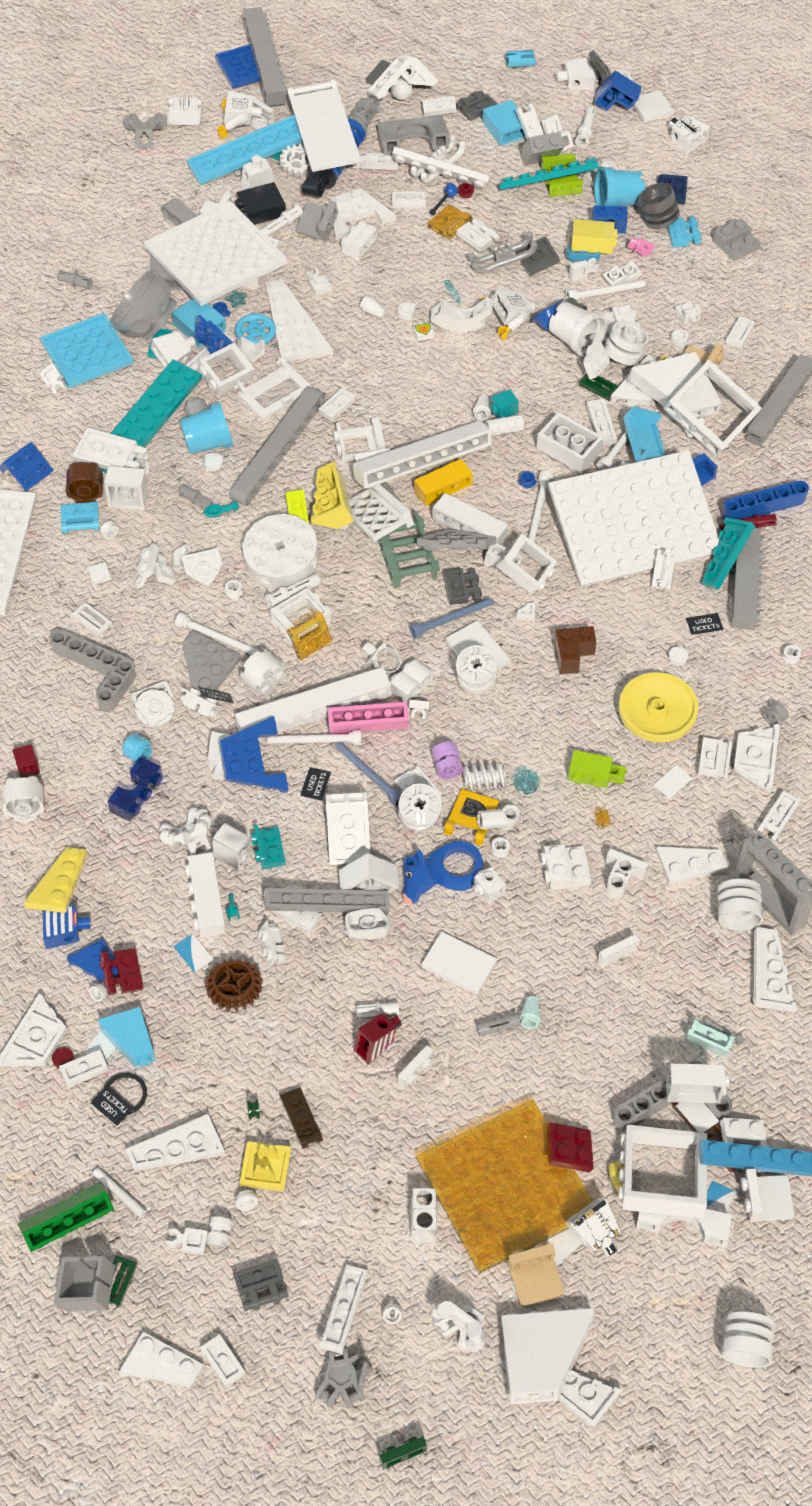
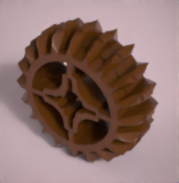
M232 956L227 962L222 958V964L220 965L215 962V969H210L209 976H206L205 989L208 991L207 996L211 999L213 1005L218 1004L220 1010L226 1007L228 1013L231 1008L238 1012L239 1007H242L246 1011V1004L253 1006L254 1000H258L259 993H262L261 985L263 980L260 977L261 972L256 970L255 964L250 965L248 959L242 962L240 956L237 961ZM226 975V979L221 981V984L218 985V982L221 980V978H223ZM248 984H250L249 988L244 993H242V990L246 988Z

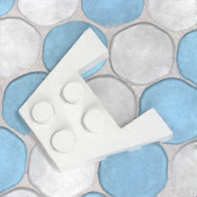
M361 188L330 198L331 201L336 202L339 212L333 225L336 240L349 235L350 230L345 223L372 214L377 216L382 225L396 221V215Z

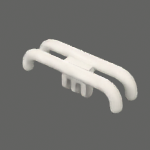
M450 135L449 148H445L442 145L435 153L433 152L430 155V158L453 164L464 153L466 143L465 141H460L456 153L446 159V154L452 150L456 140L454 135ZM416 166L411 167V174L414 177L421 176V180L424 183L431 182L441 174L436 172L430 173L427 176L425 168L420 167L417 170Z

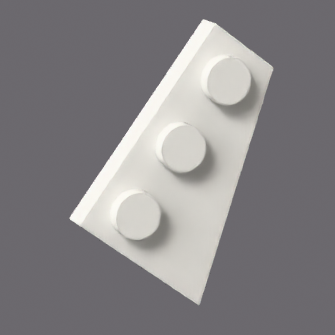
M143 1332L118 1373L121 1376L140 1377V1379L144 1380L151 1379L192 1388L204 1365Z

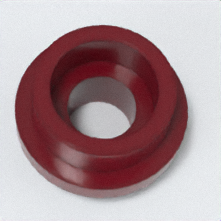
M469 183L460 184L458 186L460 197L470 198L474 193V186Z

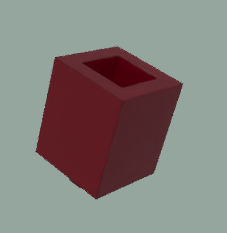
M32 744L12 749L20 778H28L40 774Z

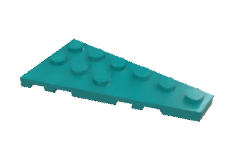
M594 156L586 158L582 162H579V160L571 161L566 166H563V164L554 165L552 169L546 171L545 169L535 171L536 173L530 175L529 173H523L514 179L513 176L505 177L499 183L500 189H508L598 169L602 165L601 157L596 158Z

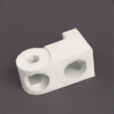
M497 543L491 545L486 553L484 565L489 567L491 565L497 566L508 548ZM517 553L512 561L520 566L523 559Z

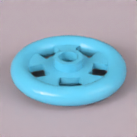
M248 314L242 317L235 325L237 339L242 336L254 344L261 339L267 344L276 334L274 321L264 314ZM247 322L249 323L248 327L243 326ZM264 329H269V333L264 332ZM247 332L249 336L245 337L243 333Z

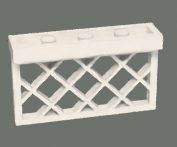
M380 484L369 487L349 499L350 506H355L351 508L354 523L374 542L402 525H405L407 528L414 525L409 509ZM374 504H379L378 507H372ZM360 505H367L366 508H359ZM381 512H388L387 515H380ZM364 513L363 516H356V514ZM369 513H376L373 516H368ZM390 520H397L394 523H389ZM372 521V524H365V522ZM377 521H384V523L377 524ZM375 529H381L377 533H373Z

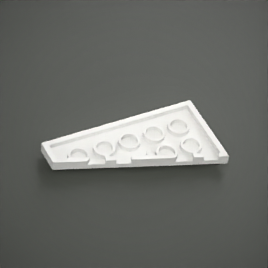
M282 279L265 281L272 320L276 325V339L280 356L285 357V361L333 355V349Z

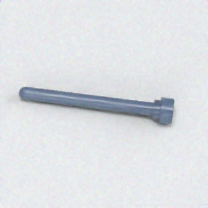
M488 598L424 624L416 622L409 625L410 633L414 639L423 637L425 631L493 605L494 600Z
M337 742L335 747L389 795L390 803L398 808L400 796L403 792L389 786L342 742Z

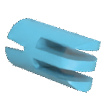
M534 50L507 51V67L535 66Z

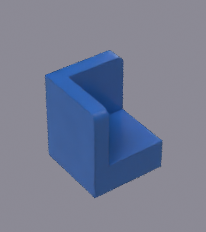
M705 453L692 459L701 486L716 478L718 467Z

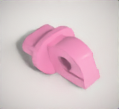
M631 237L627 244V248L633 250L632 253L638 252L645 257L649 256L655 245L643 240V238L636 239L634 237Z

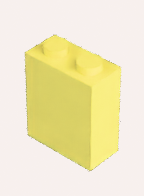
M574 219L571 251L580 252V250L592 253L612 254V250L616 248L617 229H614L615 222Z

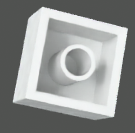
M108 466L104 481L108 507L145 510L148 497L145 469Z

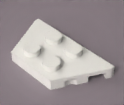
M648 354L639 365L649 364L655 360ZM628 377L611 394L610 399L612 401L624 399L627 400V403H638L650 406L654 401L652 397L632 384Z
M775 724L773 728L765 730L758 728L752 732L738 733L733 771L767 792H772L780 724Z
M38 994L2 1051L0 1067L45 1066L67 1031L66 1026L56 1016L54 1010L49 1007L41 994Z

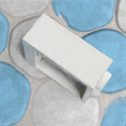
M234 342L200 359L197 370L208 383L210 390L219 396L233 389L237 381L245 383L251 380L255 368ZM228 357L239 372L220 381L210 366Z
M521 534L513 541L496 567L532 595L536 590L541 591L546 585L544 580L554 573L555 569L553 567L557 561L524 534ZM520 549L545 568L537 580L512 561Z
M306 588L270 609L272 623L294 646L329 625L331 611L327 605H323L320 602L316 593H312L309 588ZM308 604L318 617L296 629L286 616Z
M671 1063L666 1080L667 1102L720 1104L722 1096L726 1095V1087L729 1086V1073H725V1065Z

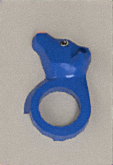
M462 841L446 844L425 857L421 850H417L415 856H408L403 862L404 889L402 900L407 904L416 903L422 894L435 885H441L455 891L472 889L471 884L474 883V877L482 870L483 860L480 851L474 845ZM464 853L474 860L475 868L468 875L454 876L448 873L443 863L451 854Z

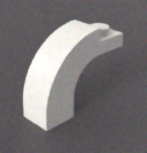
M486 297L480 303L468 309L456 308L442 300L432 308L431 322L449 331L469 332L485 326L486 317L491 315L493 300Z

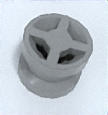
M778 702L774 703L771 709H767L764 712L766 722L772 727L775 724H781L782 720H786L789 717L786 707Z

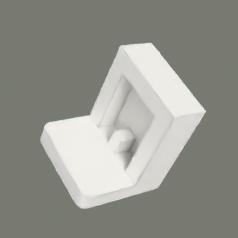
M242 336L237 340L238 348L248 360L255 362L264 355V340L261 339L256 344Z

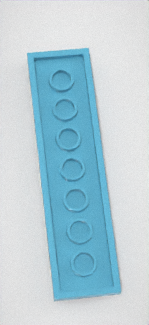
M295 115L187 159L188 166L199 185L243 168L245 164L252 162V157L255 155L266 158L281 152L283 149L286 150L287 146L293 147L294 144L302 143Z

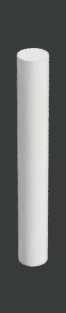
M96 1168L93 1175L139 1217L146 1213L142 1206L101 1169Z

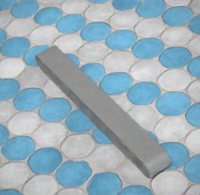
M310 386L304 390L230 491V499L246 506L252 502L318 412V408L323 405L326 398L325 392Z

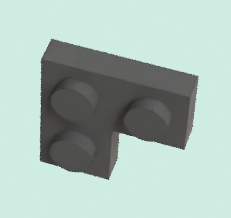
M593 50L588 53L590 57L589 63L593 69H597V73L602 79L601 84H603L611 75V71Z

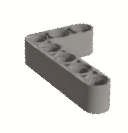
M54 630L50 634V642L55 654L108 676L98 689L96 696L101 711H113L136 678L134 662L125 656L64 630Z
M692 1061V1062H690V1063H688V1064H703V1063L700 1062V1061ZM667 1077L619 1105L614 1115V1126L620 1131H626L627 1125H638L672 1104L673 1102H667ZM660 1093L664 1095L665 1098H658L655 1096V1094ZM727 1094L722 1096L720 1104L704 1103L719 1122L723 1118H729L733 1103ZM643 1104L647 1109H640L637 1105ZM717 1106H723L726 1111H720ZM625 1115L629 1120H622L619 1116Z

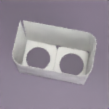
M224 823L212 839L213 856L238 871L250 857L249 836Z
M413 1188L411 1196V1239L416 1243H433L438 1237L436 1189ZM417 1199H432V1202L427 1206H422L417 1202ZM427 1212L432 1216L433 1222L429 1227L423 1228L417 1224V1216L420 1213Z

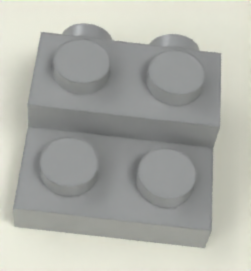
M742 218L738 220L732 219L728 225L724 227L720 225L715 229L713 241L733 261L761 248V242L751 234L752 228Z

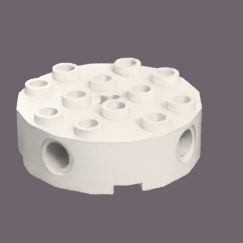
M284 513L267 516L254 523L246 533L242 544L246 568L256 582L268 588H286L311 576L316 570L320 558L316 534L311 526L297 516Z

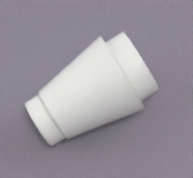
M366 295L360 303L362 311L379 318H383L387 311L372 296Z
M485 395L479 396L473 410L477 420L485 421L491 415L489 398Z

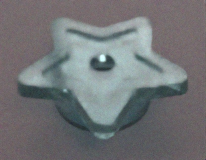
M233 290L231 295L225 297V300L229 301L232 307L238 308L246 305L244 298L247 296V293H239Z

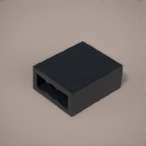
M275 182L236 192V207L254 225L275 220L280 217L283 211H286V204Z

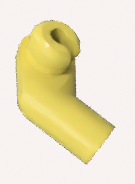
M620 1161L612 1162L608 1167L610 1179L618 1193L619 1186H623V1182H619L620 1168L624 1169Z

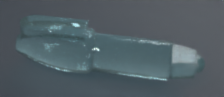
M445 280V286L452 299L461 304L459 293L449 280Z

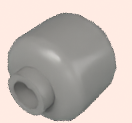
M193 397L185 403L184 411L188 417L209 407L204 399Z

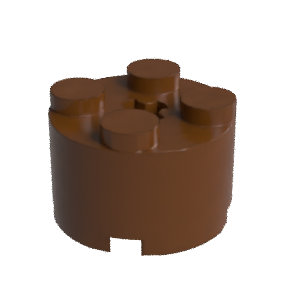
M82 462L70 464L66 472L65 489L69 499L71 497L75 500V503L96 502V499L102 497L103 473L97 463Z

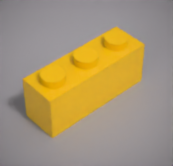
M459 459L415 479L414 492L426 507L439 501L444 493L452 495L471 486L473 483V473L465 462Z

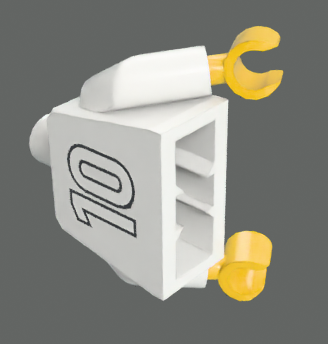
M228 90L227 98H224L221 104L222 109L225 111V126H218V135L221 139H224L228 136L227 130L231 131L240 125H250L251 116L261 118L262 107L253 106V97L242 92L237 93Z
M497 289L495 294L491 295L493 300L492 306L503 324L508 325L507 327L501 326L498 328V336L502 334L501 340H506L508 332L515 330L528 319L530 312H534L535 304L534 302H528L523 293L517 291Z

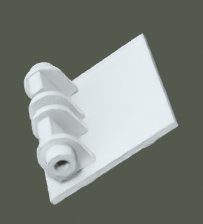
M180 97L168 99L170 106L167 125H200L203 104L201 99H198V97L190 99L186 97V102H184V97H181V101Z

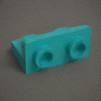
M254 825V833H251L253 845H257L258 849L254 850L256 863L260 862L262 869L285 866L286 861L279 827L259 830L258 825Z

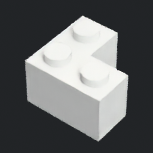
M364 854L359 859L339 870L341 890L389 891L390 893L399 887L397 865L372 854Z

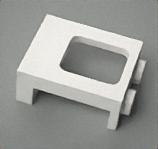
M379 417L372 418V425L341 429L340 422L336 423V431H333L334 441H338L336 450L337 455H341L342 462L355 461L354 454L385 449ZM359 437L367 439L368 451L346 453L344 439Z

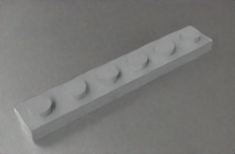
M265 888L264 890L265 911L352 912L367 908H381L384 913H389L390 911L389 891Z

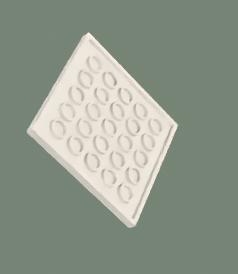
M231 201L144 242V247L200 307L287 264V258Z

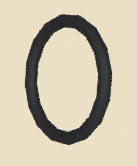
M130 1073L118 1074L112 1077L105 1084L104 1088L120 1078H131L140 1083L143 1089L142 1099L130 1113L132 1114L144 1105L147 1098V1087L144 1081L137 1075Z

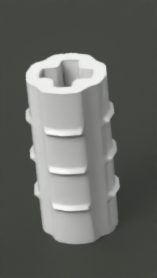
M521 414L485 421V425L491 429V436L524 430V420Z

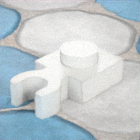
M314 268L315 274H310L309 271H306L309 286L316 296L332 291L331 284L325 275L319 276L317 268Z
M52 362L39 373L47 387L52 388L55 394L60 395V386L65 390L67 389V385L60 381L64 377L55 363Z
M185 1228V1233L182 1234L177 1229H169V1235L177 1237L174 1241L167 1240L166 1244L169 1248L182 1246L181 1251L183 1253L204 1256L208 1231Z

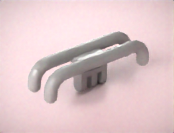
M528 231L526 239L519 243L511 245L508 240L506 241V247H504L503 243H500V249L496 245L493 246L494 252L481 257H475L474 253H469L468 258L473 263L474 271L483 274L532 256L537 250V242L532 241L533 233ZM529 244L531 245V247L527 251L521 252L516 255H513L512 253L514 251L527 247ZM493 259L497 261L483 267L479 266V264Z

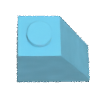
M140 1007L98 1019L101 1032L134 1067H144L155 1061L153 1048Z

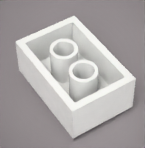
M558 412L538 433L537 449L582 474L602 452L604 437Z

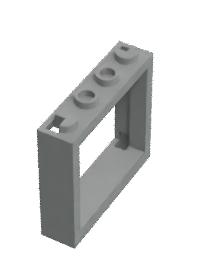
M760 831L756 832L743 843L734 879H749L759 883L762 889V907L787 932L793 935L808 922L812 910V890L808 891L807 885L809 884L812 887V881ZM755 857L798 898L796 907L753 867Z

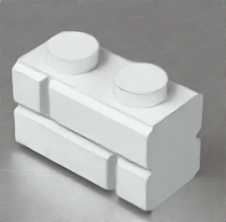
M362 221L356 226H352L347 237L344 236L341 240L342 253L359 261L377 240L376 227L367 225Z

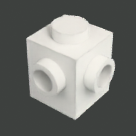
M490 867L476 874L473 889L489 905L505 895L506 884L495 870Z

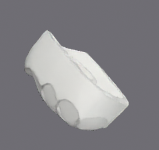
M381 908L361 909L352 911L345 916V928L348 937L354 939L371 940L384 938L390 932V920Z

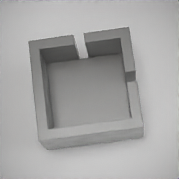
M84 1256V1259L81 1257H62L54 1303L65 1311L108 1310L111 1289L108 1286L112 1285L115 1265L104 1256Z

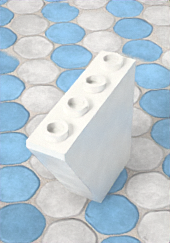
M696 352L684 353L681 356L668 357L665 360L652 361L645 365H636L631 368L628 380L665 407L703 365ZM705 373L678 400L696 418L717 414L722 404L709 377Z
M579 1307L575 1310L555 1309L550 1312L532 1311L525 1314L508 1313L501 1315V1333L510 1405L558 1401L570 1371L592 1328L594 1308Z

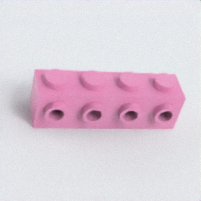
M407 702L328 708L329 734H346L353 732V730L372 732L408 729Z

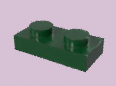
M417 1436L411 1437L404 1441V1445L397 1448L395 1446L385 1448L382 1454L379 1455L382 1470L427 1452V1443L424 1436L417 1438Z

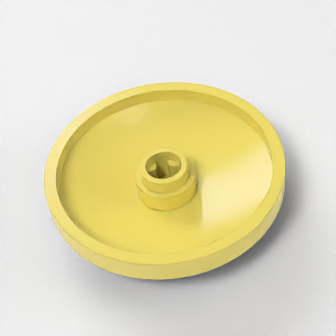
M646 673L632 679L624 687L619 700V714L624 725L634 735L652 742H670L683 737L692 729L698 715V700L692 688L682 679L667 673Z

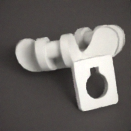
M190 808L188 821L184 826L175 828L167 823L160 826V839L163 843L170 844L172 847L179 846L180 843L184 846L187 845L192 856L198 855L195 852L196 843L198 842L205 845V851L202 854L211 853L213 851L206 834L212 825V818L206 809Z
M444 1301L432 1307V1321L435 1326L440 1327L439 1331L443 1336H447L456 1330L460 1331L458 1342L460 1349L476 1353L485 1345L486 1336L481 1326L485 1316L472 1306L466 1304L463 1309H460L454 1303ZM468 1313L473 1314L476 1320L468 1315Z

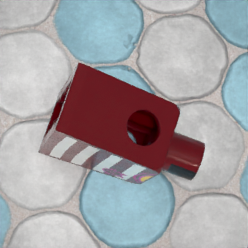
M379 1014L358 1028L353 1051L369 1065L393 1044L396 1030L402 1025L400 1019L395 1015L388 1019L384 1014Z

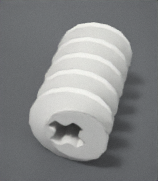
M496 763L495 768H493L492 764H488L487 769H485L484 765H480L479 770H477L475 765H472L471 771H469L467 766L463 768L465 790L466 786H469L470 790L473 791L474 785H477L478 789L481 790L482 784H485L486 788L489 789L491 783L495 789H497L498 783H501L502 787L505 788L504 765L501 768V765Z

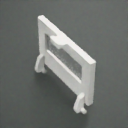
M280 356L278 361L275 362L276 365L281 364V368L245 388L243 386L244 383L237 381L236 385L233 386L234 389L238 388L240 390L237 396L262 421L296 402L308 386L312 387L297 371L286 363L285 357Z

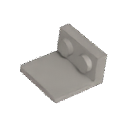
M329 200L328 205L325 207L306 203L296 228V233L327 241L339 213L336 202Z

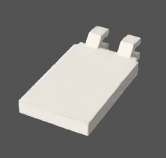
M87 427L72 458L78 462L97 463L103 469H108V466L139 468L140 463L133 461L134 457L147 462L149 454L147 453V448L138 446L135 440Z

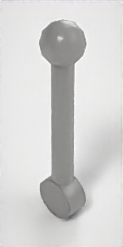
M710 1017L704 1019L705 1025H711L727 1035H733L737 1044H743L744 1037L742 1035L737 1036L714 1023Z

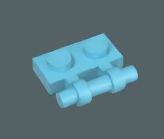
M690 216L688 218L689 222H685L684 218H678L674 223L667 226L672 248L689 247L690 241H694L696 245L701 243L702 236L698 230L699 224L695 216Z

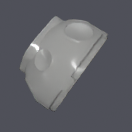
M154 269L148 270L133 285L110 319V325L126 336H142L148 341L165 324L177 304L171 297L168 284Z

